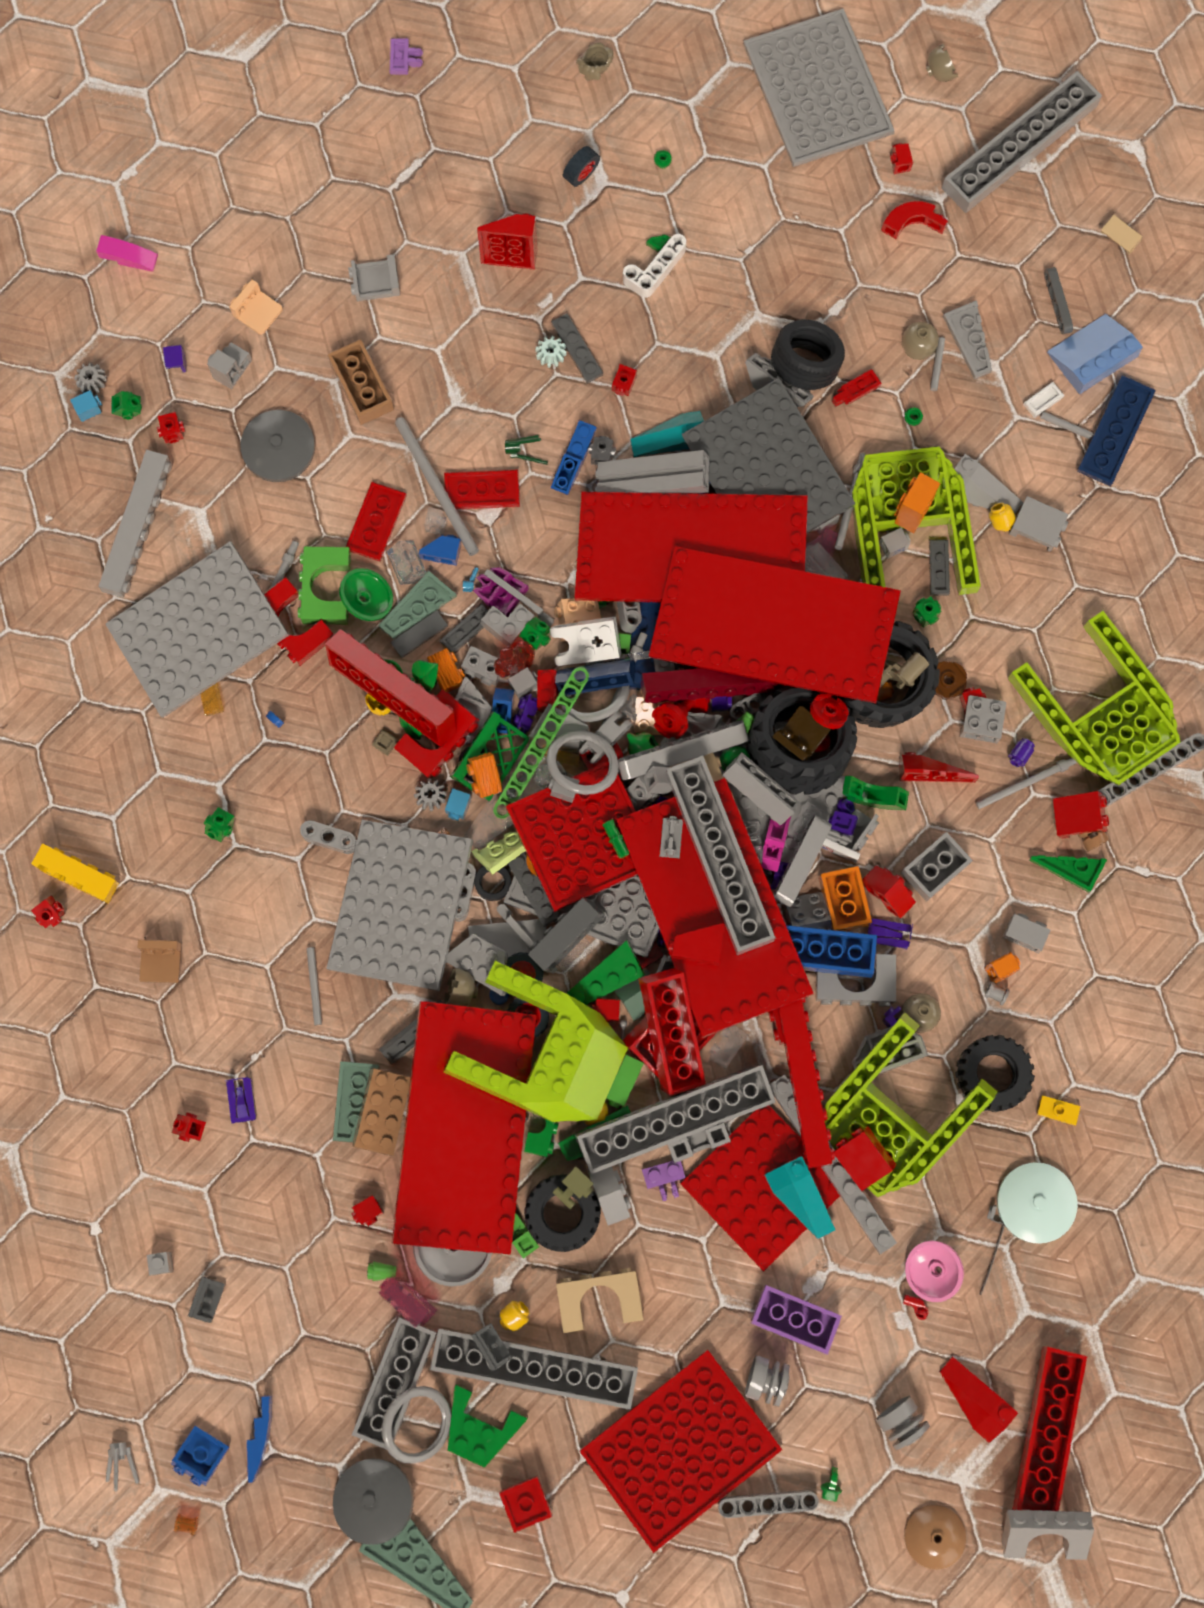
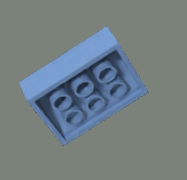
M1104 314L1048 350L1047 353L1080 395L1137 358L1143 346L1129 330L1107 314Z

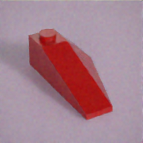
M953 1356L939 1371L973 1430L988 1443L1002 1433L1018 1415V1412Z

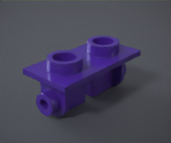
M531 694L525 695L519 700V710L511 721V725L524 734L529 732L533 719L527 717L528 714L534 717L538 709L537 698H531Z

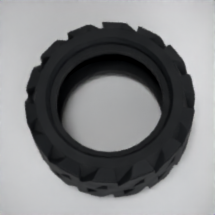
M900 621L894 622L889 648L897 651L905 661L915 652H918L928 661L929 666L914 681V685L909 687L906 696L898 703L887 704L879 701L871 703L836 696V700L840 698L848 706L850 716H854L856 722L875 728L896 726L921 713L936 694L935 689L939 684L940 669H937L938 658L933 647L930 648L929 640L919 630L914 631L909 624Z
M784 686L777 689L774 695H768L761 703L759 710H757L749 732L748 752L752 755L751 761L788 793L796 795L803 791L804 795L819 793L822 789H828L838 781L853 755L857 743L854 716H850V709L848 708L849 715L844 725L838 729H831L829 732L831 752L826 756L816 760L805 761L794 758L783 751L776 739L773 738L774 724L790 719L799 706H803L810 711V705L816 696L826 693Z

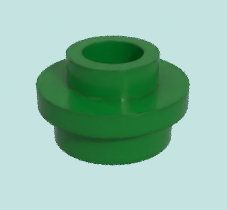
M658 151L654 156L655 165L661 169L667 168L672 162V156L668 151Z
M910 408L905 412L904 419L907 424L917 426L923 420V413L918 408ZM914 415L917 419L913 420L910 416Z

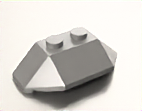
M755 353L746 360L745 363L751 384L756 390L779 378L796 407L805 406L813 399L814 396L809 390L799 389L785 382L775 371L770 359Z
M891 1027L865 1036L852 1061L854 1070ZM915 1032L879 1074L928 1056L922 1036Z

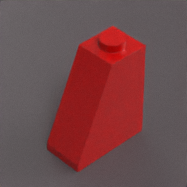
M721 923L676 935L674 941H670L669 953H672V959L719 966L725 924Z

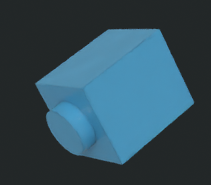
M90 390L70 399L81 422L102 413L99 408L102 404L98 396H93Z
M452 788L445 808L448 817L457 821L459 818L464 820L472 799L471 795Z

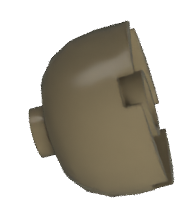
M944 43L931 51L928 56L929 66L926 67L930 77L934 75L936 80L940 82H948L958 77L957 73L953 75L952 71H955V68L947 50H942L945 47Z
M919 321L907 327L902 336L901 345L909 357L916 360H924L935 353L938 347L939 336L937 330L931 324Z
M458 968L452 970L447 983L449 988L448 993L445 992L444 1003L466 1006L472 998H476L478 987H475V979L469 972Z
M919 993L912 995L905 1001L901 1011V1016L906 1013L920 1025L916 1031L918 1033L931 1031L937 1026L941 1017L939 1003L928 994Z

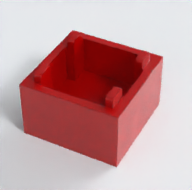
M538 1475L499 1492L514 1533L553 1517Z

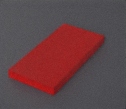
M518 470L444 473L445 491L456 510L520 507Z
M371 482L346 544L350 552L381 562L406 499V493Z

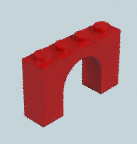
M285 577L264 595L279 618L281 611L298 598V591ZM320 620L305 633L296 636L289 635L278 642L277 645L281 650L285 648L289 652L287 657L293 664L297 662L301 666L325 647V643L334 634Z
M443 689L437 697L440 702L445 705L448 704L454 710L456 733L445 745L434 750L426 749L407 733L393 747L428 778L436 777L440 774L442 765L445 762L448 763L454 757L453 752L465 744L467 741L466 737L469 733L476 731L480 721L472 712Z

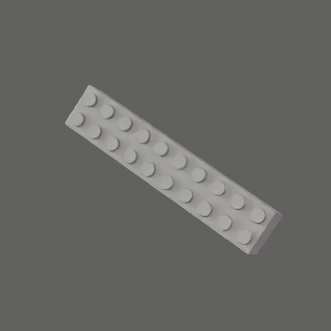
M1076 71L946 176L942 189L967 213L1098 106L1102 95Z
M700 756L666 769L670 786L736 954L740 955L774 942V933L704 757Z
M755 1064L706 1083V1085L690 1089L575 1134L587 1170L590 1174H593L763 1108L776 1101L763 1066Z
M438 1329L430 1368L432 1371L631 1409L638 1367L502 1341L513 1359L492 1372L471 1334Z

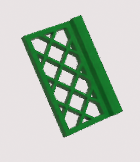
M496 712L490 713L450 777L472 790L471 784L464 780L468 773L466 767L469 764L468 759L489 753L487 752L486 743L489 740L495 739L497 751L490 753H498L500 764H496V766H501L502 775L500 776V782L502 783L530 740L529 736L502 719ZM499 723L506 727L507 735L497 736L496 728ZM519 735L524 741L520 746L513 747L511 736ZM508 737L510 748L500 750L498 739ZM511 750V761L503 763L501 752ZM494 794L484 797V799L490 802Z

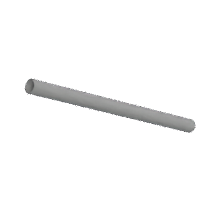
M397 418L395 420L396 427L469 556L477 554L479 549L405 418Z

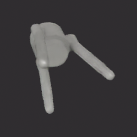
M126 1442L110 1444V1450H108L105 1481L109 1482L112 1461H114V1491L118 1490V1460H124L125 1455L127 1456L135 1483H139L131 1456V1447L126 1448Z

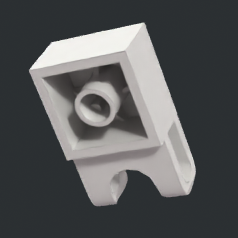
M616 616L556 625L550 628V634L553 638H564L569 644V651L559 653L555 657V664L557 666L619 658L622 654ZM596 636H598L599 639H602L603 641H601V643L595 641Z

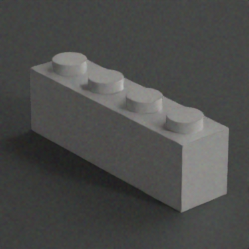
M743 753L738 755L728 765L722 775L780 826L795 813L800 804L797 799Z

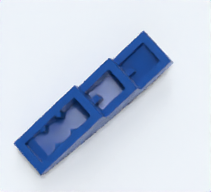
M272 1395L261 1397L262 1417L254 1418L255 1439L247 1440L248 1483L256 1480L264 1460L272 1420Z

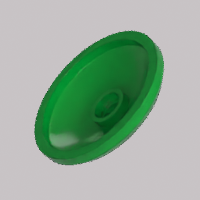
M358 568L348 572L341 580L339 586L341 601L345 608L355 617L365 621H377L385 617L391 610L393 605L392 590L387 581L378 573L369 569Z

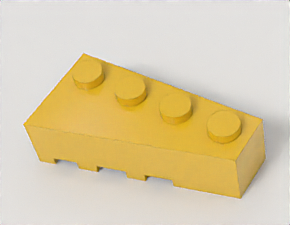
M42 843L31 863L34 867L109 904L119 885L114 880L116 876L106 871L102 874L98 872L99 868L89 863L86 866L81 863V859L73 855L68 857L64 854V851L56 847L51 848Z

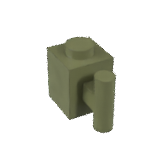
M575 1167L562 1181L567 1189L563 1192L557 1187L553 1194L571 1209L576 1203L570 1197L575 1194L579 1199L582 1196L586 1199L594 1190L592 1188L594 1183Z

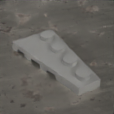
M977 300L945 313L943 318L974 380L991 373L992 367L988 348H986L985 335L981 326L982 321L978 312Z

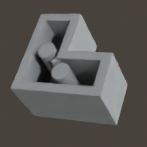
M230 342L228 347L226 346L222 352L217 349L214 354H211L207 365L213 379L232 390L252 359L247 351Z
M521 604L515 608L509 617L492 606L481 619L480 624L509 648L519 637L526 623L534 618V615Z
M611 1166L593 1174L589 1173L608 1226L630 1218L628 1209L631 1206L628 1198L623 1197L626 1194L623 1183L618 1184V1182H621L618 1171H613Z

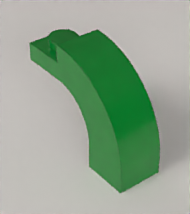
M845 776L842 794L847 796V800L879 809H907L909 792L899 786H877L863 782L853 776Z

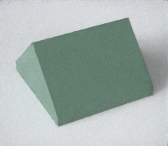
M643 968V971L646 974L643 977L651 975L646 968ZM639 979L614 991L633 1021L646 1014Z

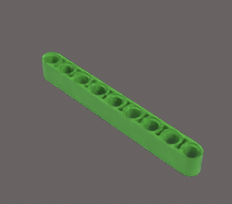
M585 667L575 668L496 802L493 810L497 818L505 819L509 816L508 812L505 814L500 813L498 806L501 804L507 806L518 801L589 679V672ZM581 670L586 674L585 680L578 681L575 678L577 671ZM569 687L574 688L576 691V695L573 698L567 697L565 694V690ZM558 704H562L566 707V712L564 714H558L556 712V706ZM548 721L555 722L556 729L554 731H549L546 728ZM544 738L547 745L541 748L537 746L536 740ZM528 755H535L537 762L529 764L527 762ZM524 771L527 774V779L524 781L519 780L517 773ZM509 788H515L518 792V795L516 797H510L507 793V790Z

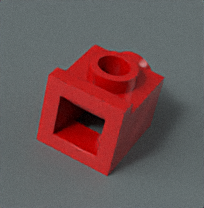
M909 143L893 145V153L890 154L891 163L894 164L893 174L911 171L913 159Z
M620 364L612 383V391L620 396H629L637 378V370Z

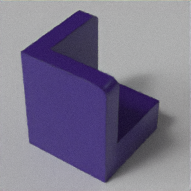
M182 346L163 347L165 368L180 367L182 372H187L185 352Z
M732 697L712 698V712L730 711Z

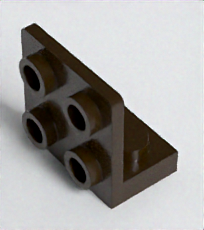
M799 706L782 730L776 731L773 738L802 761L809 760L831 729L817 723L810 711L803 706Z

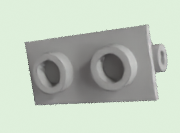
M670 816L669 819L663 818L660 857L680 858L683 820H679L674 816Z

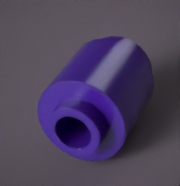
M1026 738L1018 741L1008 755L1010 763L1015 767H1024L1034 752V743Z

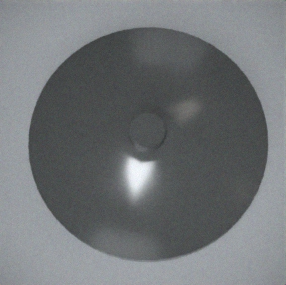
M271 410L258 415L246 426L241 437L240 449L246 466L254 475L270 482H285L298 477L309 467L315 453V440L311 428L303 418L290 411Z
M366 1459L355 1463L343 1473L334 1490L333 1512L338 1526L349 1538L362 1544L377 1545L394 1539L404 1530L413 1512L414 1494L407 1475L397 1465L386 1460Z

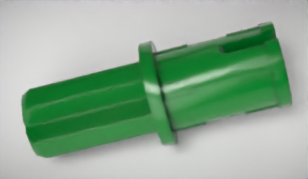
M614 820L605 822L602 826L610 839L609 843H612L619 858L629 855V851L622 839L623 835H620Z

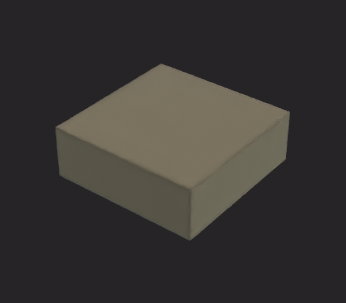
M382 730L372 743V746L388 757L394 749L393 747L398 743V739Z

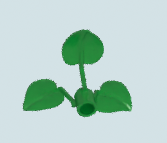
M383 659L388 664H393L403 674L402 668L395 661ZM423 660L414 662L412 665L413 678H410L411 681L422 685L425 691H431L437 685L438 663H430ZM399 717L403 730L414 739L420 740L422 733Z

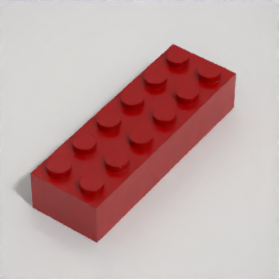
M676 968L639 978L661 1090L671 1096L706 1085L684 973Z

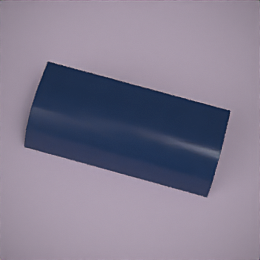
M628 658L582 666L588 670L589 679L581 693L634 685L636 664L634 659ZM577 667L557 670L555 684L559 694L571 673ZM581 670L577 671L575 678L578 681H583L586 678V674ZM569 687L565 690V694L573 695L576 694L574 688Z

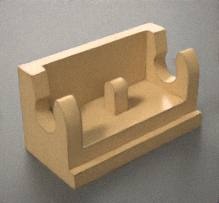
M1115 215L1110 218L1100 231L1103 235H1107L1124 248L1129 255L1143 237Z

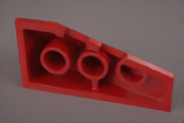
M905 752L899 758V781L976 783L979 779L978 774L923 755H916L915 752Z

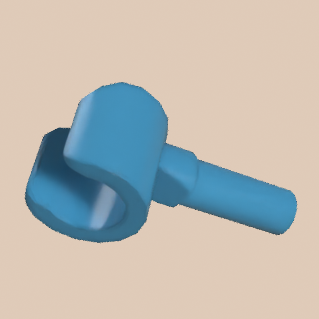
M474 568L470 581H463L464 592H472L474 590V581L479 570L478 568Z

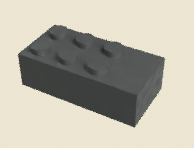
M582 898L568 913L564 912L557 919L559 923L555 927L551 926L544 932L543 935L545 937L540 942L537 940L530 947L531 951L528 955L544 971H552L605 917V914L590 899Z

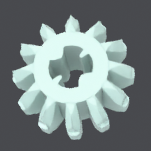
M552 335L551 339L548 340L545 336L544 342H538L539 347L535 348L536 358L541 360L542 365L547 363V366L550 368L551 364L557 367L558 362L563 363V357L566 356V351L564 350L566 346L564 343H561L560 338L554 340Z

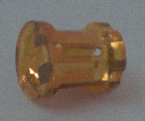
M178 1513L174 1532L182 1531L195 1536L199 1517L193 1519L183 1517L182 1514Z

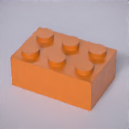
M921 472L917 478L913 477L906 493L904 492L894 514L896 516L895 524L914 534L930 508L940 483Z
M859 866L820 874L819 882L831 918V930L844 932L870 926L872 920Z

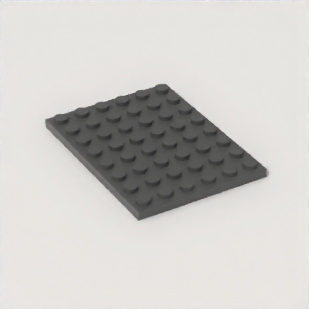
M779 378L682 434V438L690 451L704 450L709 456V483L716 494L808 495L806 533L855 506L853 498Z

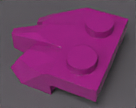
M500 567L490 568L491 572L521 594L525 595L529 590L528 585L514 578L506 570ZM481 574L476 577L482 583L481 588L473 590L477 596L490 608L494 606L505 616L509 617L520 600L487 576Z

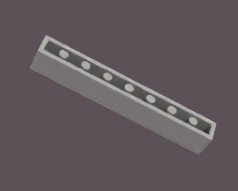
M150 450L145 452L98 586L103 593L124 598L125 593H128L130 590V579L136 572L135 564L142 555L141 547L143 541H146L148 538L147 530L149 524L153 523L155 507H158L160 503V492L164 490L166 475L170 473L172 468L168 455Z

